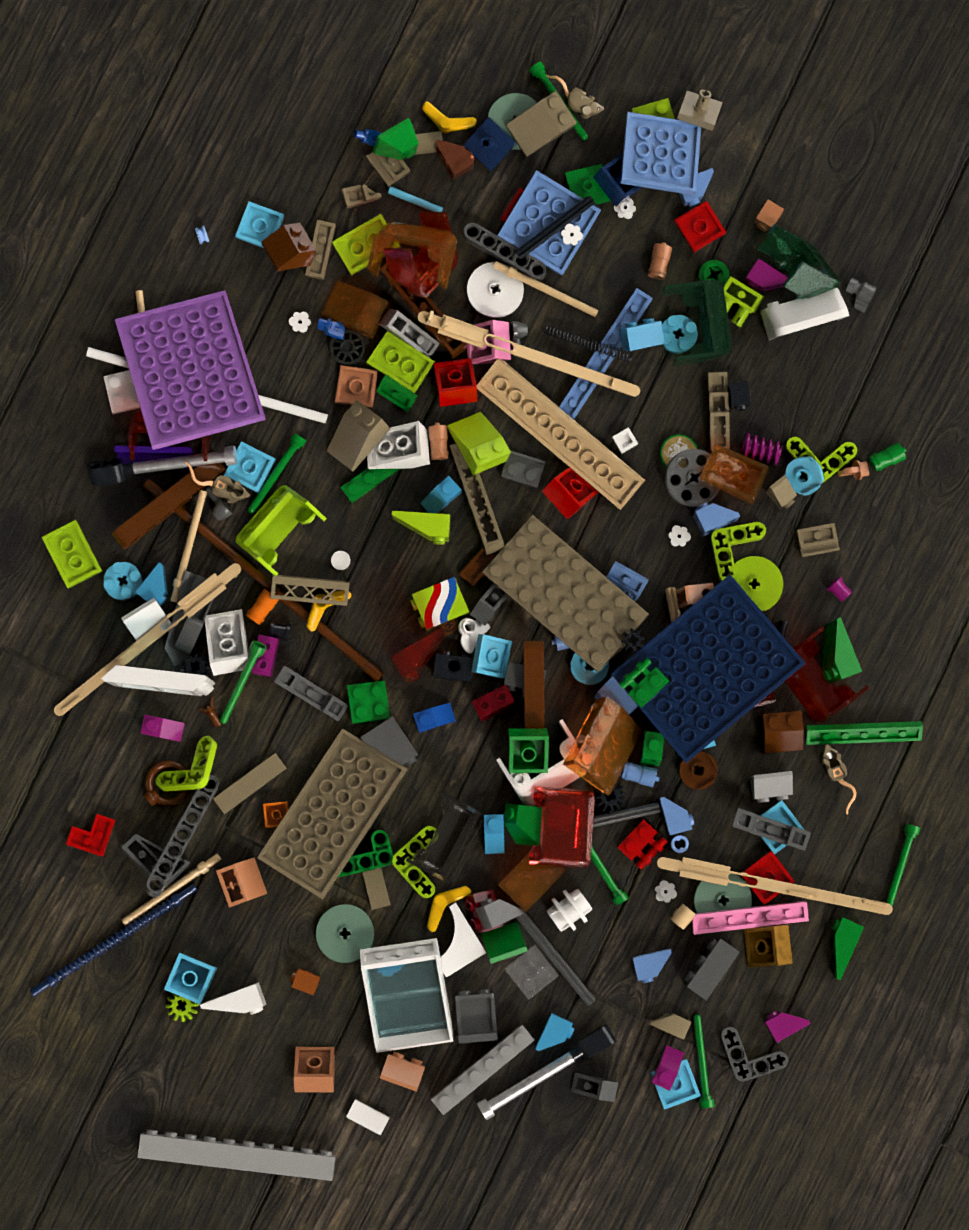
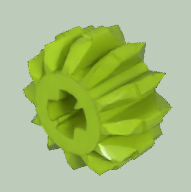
M172 993L175 999L172 997L167 998L168 1001L172 1002V1004L166 1005V1008H172L168 1015L170 1016L175 1013V1021L178 1020L179 1016H181V1022H185L186 1016L191 1020L193 1016L190 1012L197 1014L198 1011L193 1006L196 1007L199 1004ZM180 1000L187 1003L185 1006L186 1010H183V1008L179 1009Z

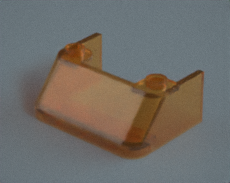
M393 221L386 223L373 240L367 270L374 277H378L383 253L388 252L392 248L393 242L428 248V257L433 262L440 263L436 281L443 289H447L457 245L456 236L447 230Z

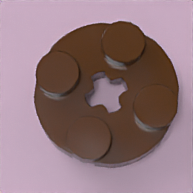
M699 752L687 763L682 759L679 765L680 778L691 789L702 790L708 788L717 777V763L710 754L705 752ZM695 765L703 767L704 770L701 771V776L693 773Z

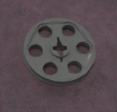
M699 449L684 450L676 454L670 460L665 470V486L668 493L675 501L685 506L695 507L710 502L718 494L722 484V472L717 460L711 454ZM699 455H703L706 460L702 466L696 463V458ZM680 457H684L687 460V465L684 468L678 466V459ZM710 470L716 473L714 481H710L707 478V473ZM690 474H693V475L698 474L697 477L695 478V479H696V482H694V481L688 482V481H690L689 479H691V475H690ZM672 475H677L680 479L679 484L676 486L670 482ZM702 488H707L709 491V496L705 499L700 496ZM684 490H688L691 494L688 501H684L681 498V493Z

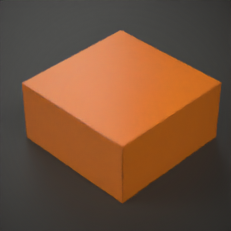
M288 801L263 804L265 828L278 827L289 810Z

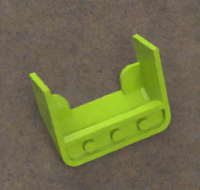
M283 485L274 492L238 533L235 541L263 567L277 576L278 573L271 566L277 562L278 554L274 550L299 522L301 524L311 523L315 516L323 521L327 518L308 500L287 485Z

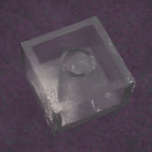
M535 944L504 968L528 1000L559 976Z

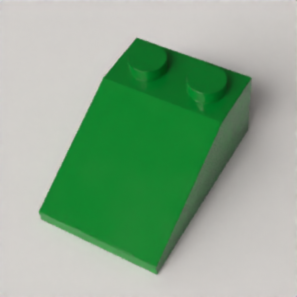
M841 617L825 624L822 673L829 685L862 672Z

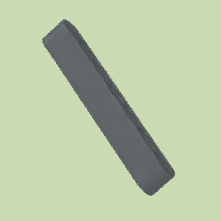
M210 775L208 782L214 784V789L209 790L203 787L195 792L147 880L146 892L149 896H159L168 883L217 793L219 781L215 776ZM203 799L206 804L199 806L196 804V800ZM192 815L196 817L197 821L191 823L187 821L186 817ZM184 832L188 837L182 840L177 834ZM170 849H176L179 854L177 856H171L168 853V851ZM165 865L169 868V872L162 873L159 867ZM156 882L160 885V889L152 890L150 884Z

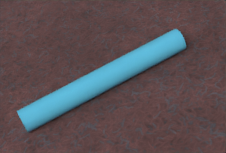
M394 187L389 188L388 194L441 215L443 207Z

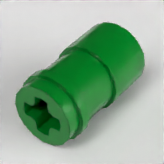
M897 442L878 453H873L869 456L873 470L875 472L882 471L890 465L906 460L905 447L902 448L900 443Z

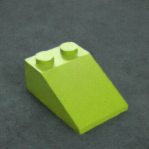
M481 412L447 426L473 475L507 461L511 451L502 435Z
M392 511L393 520L424 538L433 541V544L445 545V542H449L450 514Z

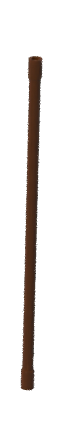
M148 479L143 485V488L155 498L164 493L163 489L151 479ZM183 507L175 511L179 517L191 525L193 515ZM199 521L197 532L232 561L239 564L244 571L271 592L272 581ZM276 585L275 595H284L286 592ZM280 600L304 621H308L310 612L297 601ZM319 621L316 631L359 665L376 682L383 676L384 673L379 668L366 660Z

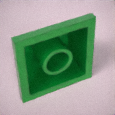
M407 118L378 135L373 153L397 160L414 156L419 143L411 120Z
M506 804L504 824L516 844L544 847L548 808Z

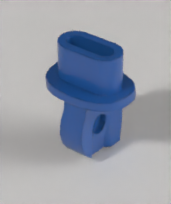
M355 129L353 136L359 138L361 143L366 142L374 146L377 136L382 133L372 129H363V131Z
M331 318L328 321L319 319L317 329L325 331L327 336L343 340L345 327L342 323L332 322Z

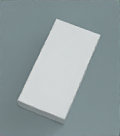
M356 1099L346 1116L379 1135L383 1132L390 1118Z

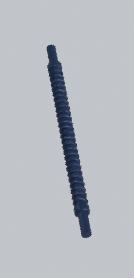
M192 884L182 892L174 893L171 895V899L167 898L166 902L162 901V905L158 904L156 909L153 907L152 911H148V914H143L142 918L138 917L139 920H134L133 924L129 923L128 927L124 926V930L120 929L119 933L115 932L114 936L110 935V939L106 938L105 942L101 941V945L96 944V948L92 947L91 951L87 950V954L82 953V957L78 956L77 960L73 959V963L69 962L68 966L64 965V969L59 968V972H54V975L50 974L47 976L45 981L30 990L31 994L35 997L48 987L56 986L58 981H62V978L66 979L67 975L71 976V972L75 973L76 969L80 970V966L85 967V963L89 964L90 960L94 961V957L98 958L100 953L103 955L105 950L108 951V948H113L114 944L118 945L117 942H122L123 938L127 939L128 935L132 936V932L136 933L137 929L141 930L142 926L146 927V923L150 924L151 920L155 921V917L160 918V914L164 915L165 911L169 912V908L174 909V905H180L183 899L198 889Z

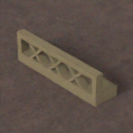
M272 574L270 599L343 606L348 604L349 581L287 575L275 576ZM276 584H284L289 591L284 595H275ZM298 586H303L308 593L303 597H297L293 590ZM317 588H323L327 595L322 599H316L312 592ZM336 590H345L344 601L335 600L331 594Z

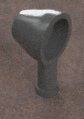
M511 321V339L514 343L521 345L520 339L528 335L527 324Z
M211 486L205 490L207 492L206 495L216 504L212 514L219 521L230 517L233 514L232 509L220 497L212 494Z

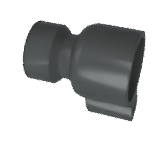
M852 277L846 292L856 294L854 308L865 313L877 287L867 282L861 284Z

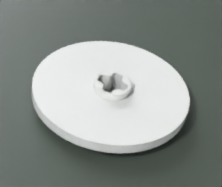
M490 262L479 266L471 274L467 284V296L472 307L480 314L490 318H501L513 313L519 307L523 298L524 287L522 281L507 277L505 273L493 268L495 262ZM498 286L499 292L493 294L491 288Z

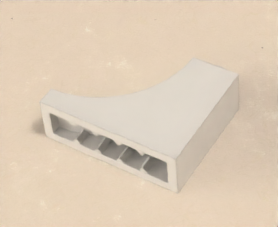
M457 903L449 906L455 923L454 937L448 950L440 957L443 974L446 977L486 953Z

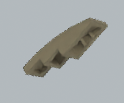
M727 371L708 372L710 450H730Z

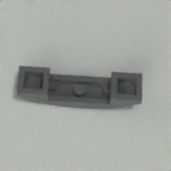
M286 666L282 667L274 680L275 683L338 722L349 706Z
M737 808L732 827L803 851L806 850L811 834L809 831L789 826Z

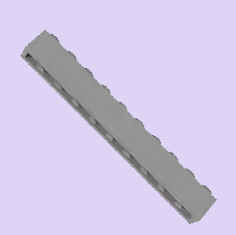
M150 1129L140 1134L138 1158L332 1181L334 1177L336 1155H332V1151L321 1150L320 1153H315L313 1149L301 1148V1151L293 1150L292 1146L274 1148V1144L262 1143V1146L254 1145L255 1142L243 1141V1144L235 1143L234 1139H224L222 1142L216 1141L215 1137L204 1136V1139H197V1135L185 1134V1137H180L175 1132H165V1135L157 1134V1130Z

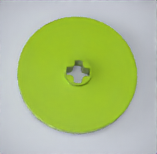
M759 556L745 557L734 564L736 569L735 581L762 612L772 608L780 599L783 591V578L778 567L772 561ZM753 580H757V584H760V586H756V589H752V586L749 585Z

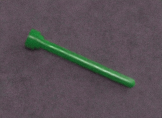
M541 61L529 69L533 77L536 76L537 79L541 80L550 94L557 91L546 76L545 66ZM564 102L577 122L573 128L582 140H587V133Z
M293 433L289 443L291 445L249 506V513H255L295 451L299 450L300 447L303 448L307 442L305 439Z
M252 641L249 647V659L220 718L222 724L227 723L257 658L263 655L266 650V646L261 642Z
M576 822L572 823L573 831L613 893L611 896L615 906L623 903L629 898L626 892L617 887L579 824Z
M907 823L904 827L905 841L885 902L893 906L913 838L919 835L921 829Z
M696 1013L693 1015L702 1093L700 1100H698L699 1108L715 1107L712 1095L709 1094L701 1016Z

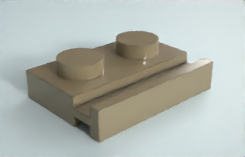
M373 152L366 156V159L388 188L411 172L403 159L397 160L375 155Z
M835 523L796 530L801 558L840 550Z

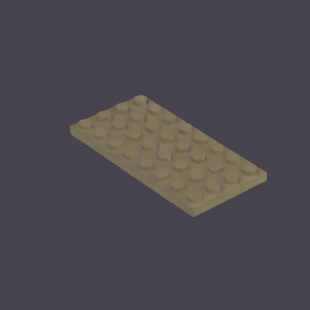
M534 515L529 518L482 572L597 672L605 666L624 644L621 642V640L626 639L623 632L629 634L631 633V628H633L634 632L649 615V613Z
M342 728L257 858L323 900L407 772V768Z

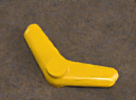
M428 101L424 102L422 107L423 111L442 133L473 128L477 122L474 117L448 118Z
M345 590L335 591L331 596L337 601H344ZM350 592L348 593V599L351 598ZM318 594L315 598L322 599L327 594ZM312 604L306 624L310 631L316 630L325 609L333 604Z
M468 886L455 888L434 896L427 922L428 930L431 932L436 931L447 905L471 894V889Z

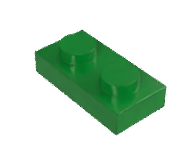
M387 375L382 379L376 391L406 412L411 409L418 396Z

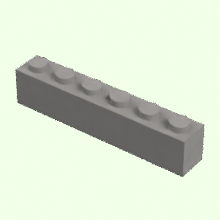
M523 1024L519 1025L434 1095L431 1101L443 1115L446 1114L531 1044L534 1038Z

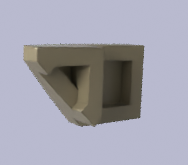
M365 184L341 190L346 209L378 200L382 196L380 193L367 188L368 186Z
M665 1013L658 1019L650 1020L648 1024L684 1040L691 1021L673 1013Z

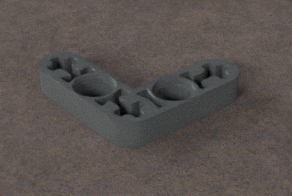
M731 1026L722 1029L721 1039L733 1074L737 1080L742 1082L748 1081L787 1066L788 1057L782 1051H775L748 1060L738 1031ZM727 1030L735 1033L732 1039L734 1043L738 1041L739 1045L727 1047V1044H731L730 1040L724 1037L727 1034ZM734 1048L741 1050V1057L739 1059L731 1057V1051ZM776 1055L784 1057L781 1065L773 1063V1068L770 1069V1064L766 1058L770 1057V1061L777 1059ZM743 1060L745 1061V1063H741V1065L744 1070H748V1072L745 1073L746 1077L742 1078L741 1075H737V1073L740 1072V1069L738 1065L734 1067L733 1063H740ZM758 1061L766 1063V1069L762 1072L757 1071L755 1068Z

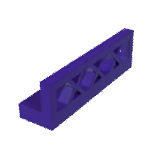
M115 446L117 458L122 459L124 464L194 455V450L191 447H163L152 450V446ZM189 467L177 468L183 470H190Z

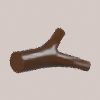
M211 697L210 706H207L206 709L200 708L199 711L204 712L210 718L213 726L217 728L222 724L215 712V698Z

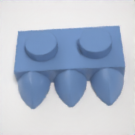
M616 561L606 577L624 593L628 591L627 596L634 602L639 598L649 581L647 578Z

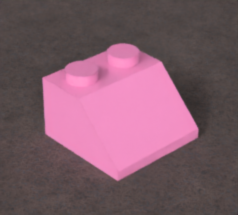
M490 320L475 324L477 327L489 330L488 334L503 337L510 341L509 322ZM486 337L487 343L510 350L509 343L492 337ZM468 344L467 356L471 358L472 364L494 363L497 359L511 360V354L498 351L487 345H484L482 349Z

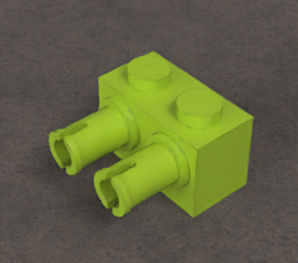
M730 276L721 291L723 299L715 312L726 317L732 304L738 303L740 307L731 322L742 327L749 313L756 312L765 296Z

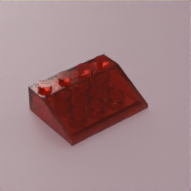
M442 628L391 657L404 682L409 681V683H412L420 678L419 674L422 673L445 638Z

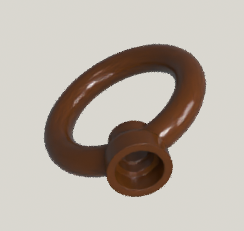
M164 760L156 763L148 771L145 779L147 792L143 796L152 807L155 804L174 806L181 803L188 796L190 790H182L176 797L167 799L160 797L153 788V779L158 771L164 768H173L177 771L187 770L181 763L173 760Z

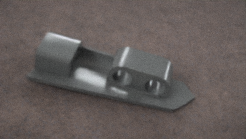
M185 571L175 610L180 607L178 605L180 600L207 579ZM213 600L192 617L186 616L177 626L169 630L165 650L174 666L183 664V659H189L188 655L193 650ZM180 609L173 615L171 625L184 616L185 611L183 609Z

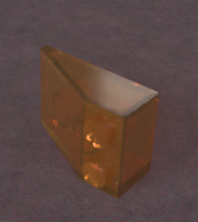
M337 281L321 315L328 319L331 318L335 322H340L345 327L373 339L389 303L375 294Z
M715 444L700 479L739 500L754 505L769 472V466Z
M535 846L498 886L526 912L566 870L543 847Z

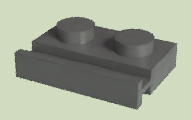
M511 451L505 462L501 477L538 488L546 461Z

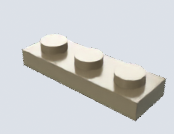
M317 220L312 241L316 252L311 266L306 268L305 276L324 280L336 228L335 223Z

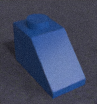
M450 703L413 714L419 733L456 721Z

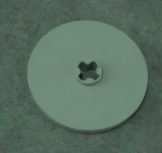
M507 94L500 97L492 105L488 117L515 141L506 124L511 122L513 117H518L537 102L524 94ZM516 144L512 150H520L519 145Z
M731 873L728 875L730 881L747 884L737 874ZM701 881L694 894V906L697 913L747 908L752 905L750 888L733 883H728L727 886ZM721 895L728 898V901H725V905L718 902L721 899Z
M348 904L337 905L327 910L320 918L316 928V939L321 951L331 960L341 963L354 962L360 959V949L371 948L374 940V927L370 917L362 909ZM343 928H346L351 933L347 936V939L340 936Z

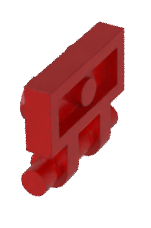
M643 819L617 848L631 861L638 856L641 860L636 866L642 870L652 862L651 859L658 852L660 853L664 849L663 846L667 841L661 837L656 842L653 837L658 832ZM649 843L652 848L646 854L642 853L641 850Z

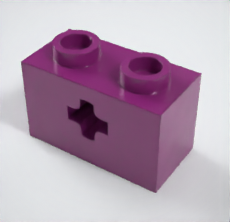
M259 635L258 642L263 643L266 646V650L263 655L257 658L251 671L252 674L272 678L280 641L278 638Z

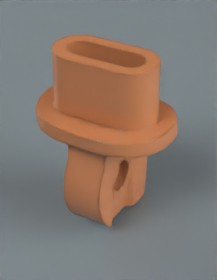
M855 460L852 467L838 471V476L853 475L857 480H861L862 477L869 476L868 464L866 461L860 462Z

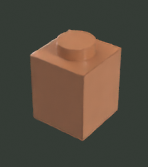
M768 199L754 223L757 224L756 226L760 230L771 232L784 209Z

